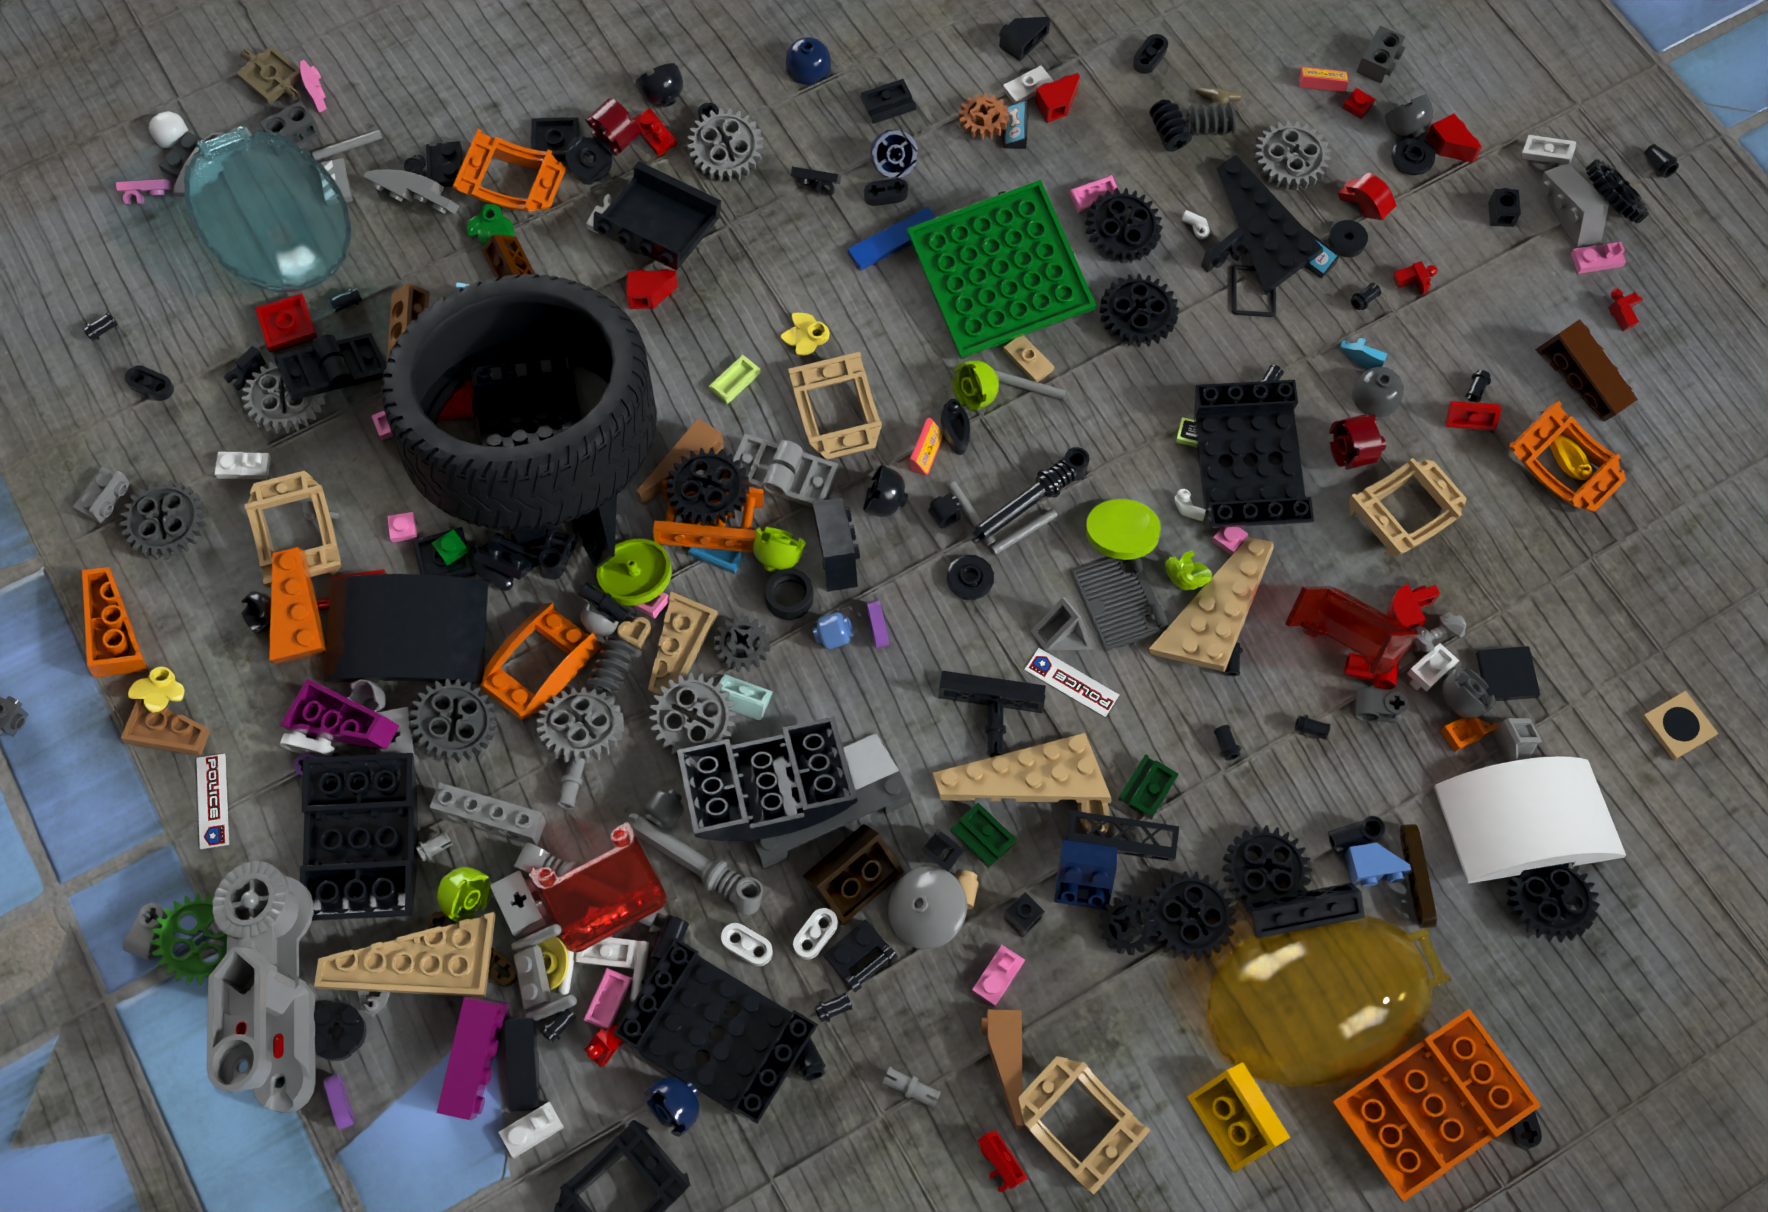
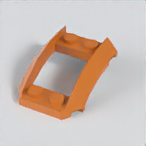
M477 129L452 188L481 201L509 209L522 211L550 209L566 170L561 162L558 163L551 154L552 151L533 150L515 145L498 137L494 139L481 133L482 130ZM492 157L511 164L539 170L528 199L506 196L480 186Z
M1556 401L1540 412L1542 415L1514 442L1509 443L1510 449L1529 472L1558 497L1573 506L1589 512H1595L1626 481L1624 470L1620 469L1619 459L1621 456L1618 453H1612L1593 439L1572 416H1568L1560 407L1562 403ZM1559 435L1575 442L1585 453L1588 461L1599 468L1576 492L1563 485L1536 459Z
M553 603L542 604L511 633L485 667L481 690L520 720L530 718L532 714L545 710V702L552 704V696L557 697L565 686L588 664V661L596 653H600L602 647L593 633L588 635L553 609ZM534 630L568 654L544 682L536 695L501 669L510 655Z

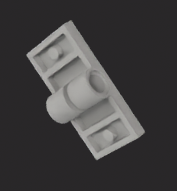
M746 433L733 459V462L736 460L741 461L740 468H746V476L749 477V484L747 486L763 489L766 493L813 508V502L826 500L839 469L838 463L804 453L803 449L794 442L783 440L777 444Z

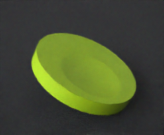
M1113 499L1097 505L1088 515L1086 523V536L1092 547L1105 556L1120 560L1136 559L1150 553L1158 544L1161 530L1157 515L1149 507L1129 499Z
M640 538L616 544L615 556L597 568V580L601 590L604 593H610L612 595L611 598L619 604L628 606L644 604L659 596L668 586L672 576V565L666 550L654 541Z

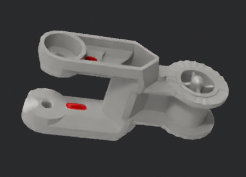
M252 861L235 867L220 882L213 900L212 912L219 929L227 934V954L208 977L207 1073L212 1084L222 1091L239 1093L254 1089V1095L261 1105L279 1113H293L308 1103L315 1087V995L306 982L299 977V941L307 933L308 927L312 922L314 903L307 887L301 882L284 876L278 868L269 863ZM243 1061H247V1069L240 1073L239 1065ZM280 1077H284L285 1084L281 1088H277V1080Z

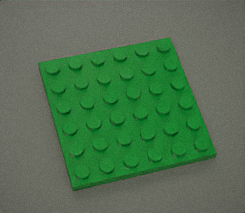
M1041 180L907 228L908 237L960 360L1096 309V303Z

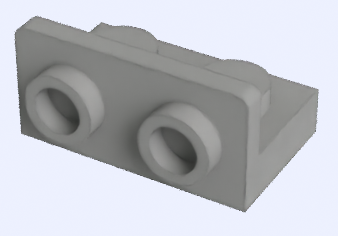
M101 467L74 504L73 509L102 524L105 518L111 515L120 497L126 494L131 483L122 472L117 471L114 473Z

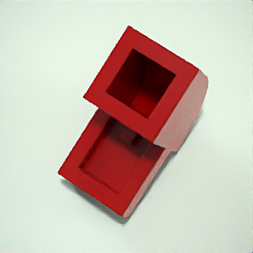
M1366 173L1361 179L1352 178L1338 192L1340 200L1359 203L1364 218L1383 220L1397 206L1387 184L1379 177L1370 173Z
M1406 584L1397 591L1387 609L1388 622L1396 637L1410 633L1411 629L1423 625L1426 619L1420 608L1434 604L1439 597L1440 592L1436 585L1428 588L1423 585L1412 591L1409 584Z

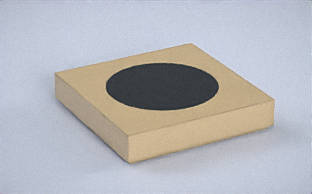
M1686 691L1641 717L1673 761L1718 735V732Z

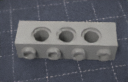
M439 783L429 807L435 817L519 842H528L536 846L546 824L542 812L443 783Z

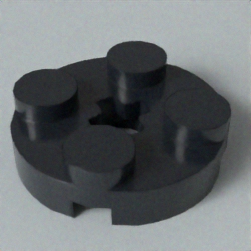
M585 136L575 138L568 145L565 157V165L569 173L587 185L603 180L610 173L613 161L609 145L601 138L595 136L592 138ZM592 155L594 157L593 163H586L583 156L590 157Z
M332 1003L318 1008L314 1012L315 1052L324 1059L330 1061L345 1060L352 1056L351 1054L364 1043L367 1030L366 1023L359 1011L349 1004ZM339 1024L340 1028L344 1029V1033L339 1034L338 1039H334V1036L330 1034V1030Z

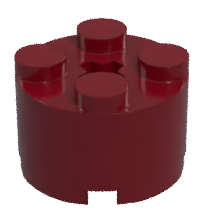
M608 98L586 119V122L593 129L591 132L592 136L604 140L609 145L612 154L617 156L641 134V129L635 119L631 122L627 116L629 112L619 102L612 98L609 100Z
M1372 414L1333 422L1330 427L1329 435L1333 434L1334 440L1329 442L1331 453L1340 467H1346L1345 470L1376 463L1381 456V451L1386 449V441L1383 436H1380L1376 419Z

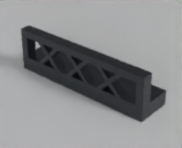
M942 671L938 698L980 705L995 702V707H997V702H1001L1004 704V708L1042 713L1045 703L1046 685Z
M1071 810L1066 840L1117 847V854L1173 862L1176 859L1179 826ZM1076 818L1087 819L1093 829L1086 834L1074 833ZM1093 820L1102 822L1096 825ZM1107 822L1114 823L1120 833L1114 838H1107L1099 828ZM1120 824L1129 826L1123 829ZM1134 826L1141 827L1147 837L1141 842H1134L1126 832ZM1147 828L1156 830L1153 833H1150ZM1161 830L1172 832L1171 847L1159 845L1153 836ZM1096 831L1099 836H1094L1091 834ZM1123 835L1126 840H1121L1118 838ZM1150 839L1153 844H1147L1145 842Z
M1353 883L1244 903L1246 912L1251 916L1253 932L1256 938L1365 918L1362 892Z

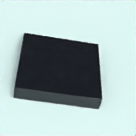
M532 118L531 149L546 152L550 150L557 161H565L568 145L575 138L579 137V118Z
M463 528L454 529L468 549ZM451 530L412 540L420 574L466 578L474 576L475 572L469 553L447 566L433 547L432 542Z
M1529 646L1477 651L1476 657L1480 675L1489 686L1486 689L1489 697L1493 694L1495 701L1538 698L1540 696Z

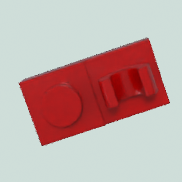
M650 108L631 119V122L635 119L641 129L640 136L657 156L677 145L674 136Z
M1450 401L1445 424L1446 427L1496 431L1502 409L1500 404Z
M997 1130L991 1131L977 1140L981 1146L982 1155L997 1168L990 1173L989 1178L992 1179L998 1175L1003 1178V1185L997 1189L999 1192H1003L1008 1188L1013 1189L1029 1179Z

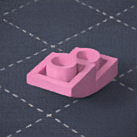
M305 60L300 61V71L303 83L311 102L320 113L327 109L323 100L326 96L319 82L321 76L314 66L310 67Z

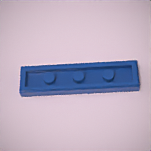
M926 207L850 247L848 255L861 271L910 245L911 241L907 234V228L936 217L929 207Z

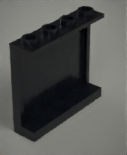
M638 161L634 166L632 180L602 214L597 211L594 212L593 230L665 266L678 270L720 218L721 200Z

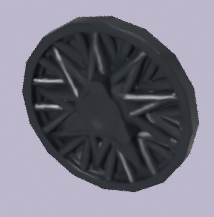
M1406 137L1396 142L1392 149L1391 158L1398 170L1405 174L1421 175L1428 172L1434 165L1435 152L1427 141L1417 137Z
M964 555L958 557L950 564L947 570V584L957 597L964 600H976L990 592L994 584V572L991 565L984 558L977 555Z

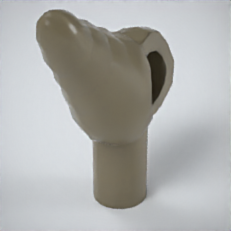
M1196 88V92L1199 95L1207 97L1214 102L1227 103L1229 101H1240L1241 99L1240 92H1228L1220 88Z

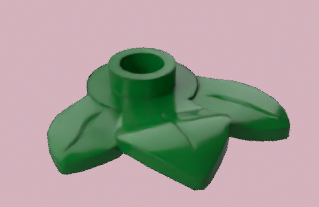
M495 204L484 205L480 209L479 215L473 217L467 224V236H478L483 247L493 234L514 236L512 222L503 216L502 210ZM489 212L495 213L492 218H487L486 216Z

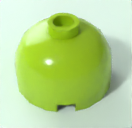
M980 360L960 363L954 368V372H957L956 378L952 379L954 393L961 405L966 403L969 407L967 410L976 411L985 408L995 400L999 391V378L989 364Z
M758 527L752 548L757 560L764 565V569L775 573L778 570L794 567L799 562L804 550L805 541L799 537L797 542L792 539V533L781 529L765 527V530L761 531V528Z
M460 867L448 873L442 878L438 887L437 902L440 910L455 923L465 919H475L476 916L473 915L479 906L484 910L491 898L492 889L490 885L492 883L488 881L489 877L481 871L469 867Z

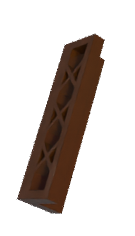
M493 234L482 249L495 277L502 278L506 275L519 274L522 276L523 274H535L517 237ZM506 244L511 245L514 251L509 249ZM515 262L518 263L519 265H521L522 268H523V270H522L521 268H519V267L515 264Z

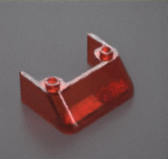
M1331 586L1302 587L1285 622L1287 626L1303 627L1302 631L1312 637L1327 635L1366 657L1365 661L1369 664V672L1380 675L1389 673L1414 644L1418 636V632L1350 594Z

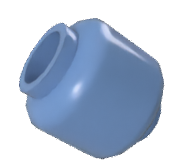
M839 612L820 617L817 621V628L813 629L816 642L818 644L822 643L828 650L847 645L850 642V637L854 635L849 617H844Z

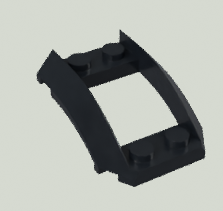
M632 1120L628 1124L629 1126L619 1136H616L590 1163L560 1187L561 1193L559 1201L555 1204L554 1212H592L579 1195L611 1168L623 1155L628 1158L659 1195L643 1212H665L690 1187L688 1174H683L647 1132L649 1130L648 1127L636 1120Z

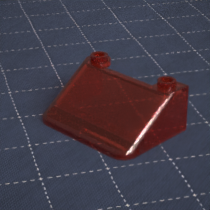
M628 822L620 825L612 832L611 841L615 847L614 849L557 878L555 872L549 867L539 868L529 873L554 924L560 925V936L567 949L571 952L586 950L660 910L667 901L666 893Z

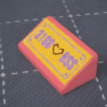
M1301 66L1299 87L1338 92L1346 91L1348 86L1346 71Z
M931 418L926 419L910 457V471L925 476L930 471L943 439V432Z

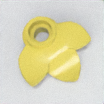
M793 313L792 320L795 327L781 334V339L787 345L796 346L797 355L811 354L818 345L826 343L830 336L828 327L824 323L816 321L812 315L807 313ZM816 333L821 334L820 336H814Z
M157 667L150 672L148 678L139 679L133 683L129 689L128 698L144 699L146 709L151 713L163 710L168 705L169 700L182 701L185 691L183 685L175 680V675L170 669Z

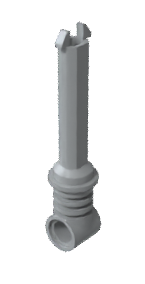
M631 813L628 816V819L631 821L627 824V827L634 835L700 876L706 890L718 891L720 895L724 894V897L729 898L733 902L735 909L741 914L750 915L758 911L763 895V886L758 879L753 877L742 878V875L736 874L734 870L728 867L725 860L711 861L645 818L639 817L638 814Z
M526 842L513 866L514 869L520 870L526 876L534 879L541 877V881L545 882L547 880L549 885L553 883V886L556 887L557 892L560 894L574 891L612 910H616L618 913L650 927V933L661 930V928L653 925L658 914L664 917L667 915L664 907L661 906L658 910L581 874L580 868L576 867V862H564L562 864L563 860L558 859L556 861L557 857L555 856L550 858V853L528 842Z

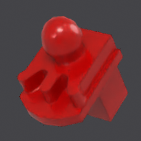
M1420 261L1394 272L1393 280L1398 289L1416 283L1420 294L1424 295L1430 289V277L1435 276L1438 270L1434 265H1429L1425 268L1423 262Z
M1613 289L1611 291V298L1615 302L1608 309L1611 312V316H1614L1621 330L1625 331L1639 323L1632 307L1642 302L1643 298L1642 296L1639 297L1636 292L1624 297L1620 289Z
M619 1023L606 1031L600 1029L588 1046L584 1048L587 1057L598 1064V1067L607 1065L618 1047L624 1044V1042L613 1035Z

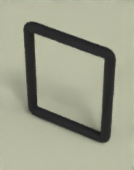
M1234 265L1232 267V313L1235 315L1274 317L1276 315V288L1271 291L1272 312L1237 310L1236 270H1256L1254 266Z

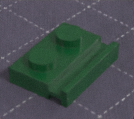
M1145 754L1120 794L1118 801L1126 803L1128 807L1152 820L1179 773L1157 760L1150 759Z
M979 803L970 809L950 830L988 869L1017 841Z

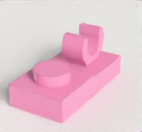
M166 179L116 182L117 191L125 192L123 195V202L125 204L131 205L130 198L132 195L137 197L138 204H143L144 196L140 191L149 192L150 196L165 195L164 191L172 190V184L170 180Z
M1622 242L1575 248L1571 252L1578 274L1623 267L1626 263Z
M1001 945L972 989V993L993 1007H996L1024 964L1025 959Z

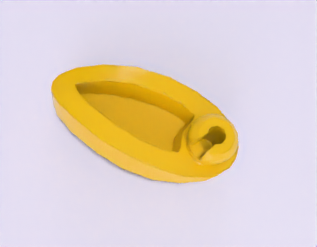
M1559 435L1550 444L1558 465L1565 473L1577 480L1589 479L1593 470L1585 453L1571 439Z

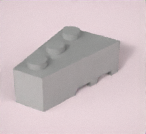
M1569 163L1545 171L1540 191L1574 246L1581 248L1601 241L1609 202Z

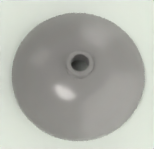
M933 866L920 867L904 875L892 890L888 903V917L893 931L903 942L918 949H934L948 943L960 931L967 913V898L959 880L948 871ZM920 900H923V901H924L923 906L918 909V907H917L918 902H919Z

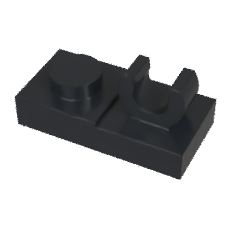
M793 166L791 170V176L796 178L797 183L810 185V181H821L816 186L818 194H821L822 187L827 185L830 188L829 195L833 196L835 187L832 183L840 184L841 176L839 174Z
M1239 227L1204 254L1201 267L1208 273L1214 267L1219 268L1222 266L1230 254L1234 260L1238 261L1241 254L1237 250H1242L1247 254L1250 246L1243 241L1245 232Z

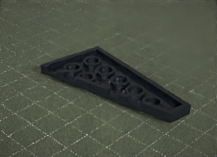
M1236 154L1217 168L1238 226L1245 232L1244 242L1250 246L1249 255L1264 294L1267 295L1322 254L1323 247Z

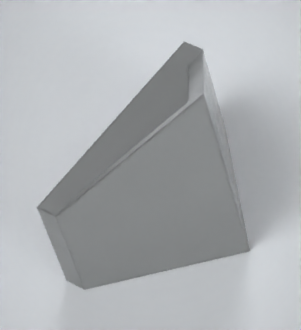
M1065 597L1030 631L1045 651L1093 650L1081 616Z
M1508 718L1493 732L1507 762L1530 759L1537 745L1542 742L1530 718Z

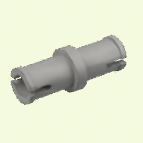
M574 758L568 761L566 773L561 778V784L563 785L559 801L557 802L558 807L567 810L574 809L578 788H581L583 783L581 776L586 762L584 758H580L578 764H575Z
M889 1067L886 1074L897 1080L895 1081L885 1076L882 1084H886L904 1093V1097L908 1099L912 1097L934 1108L936 1101L926 1095L928 1094L938 1099L941 1091H937L919 1082V1078L915 1076L911 1078Z

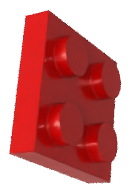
M303 293L255 308L269 352L317 338Z

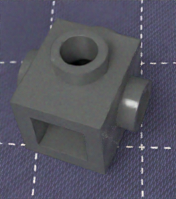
M8 696L6 699L0 697V736L6 733L14 737L17 731L24 726L28 713L21 708L22 703L11 696Z

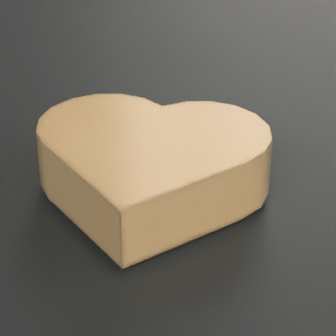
M637 617L632 622L624 621L617 628L619 639L641 650L651 632L650 622L644 617Z

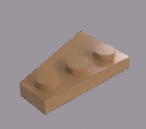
M137 699L122 733L121 740L125 744L201 756L210 732L203 725L182 714L178 715L167 707L159 712L151 713L146 709L144 699Z

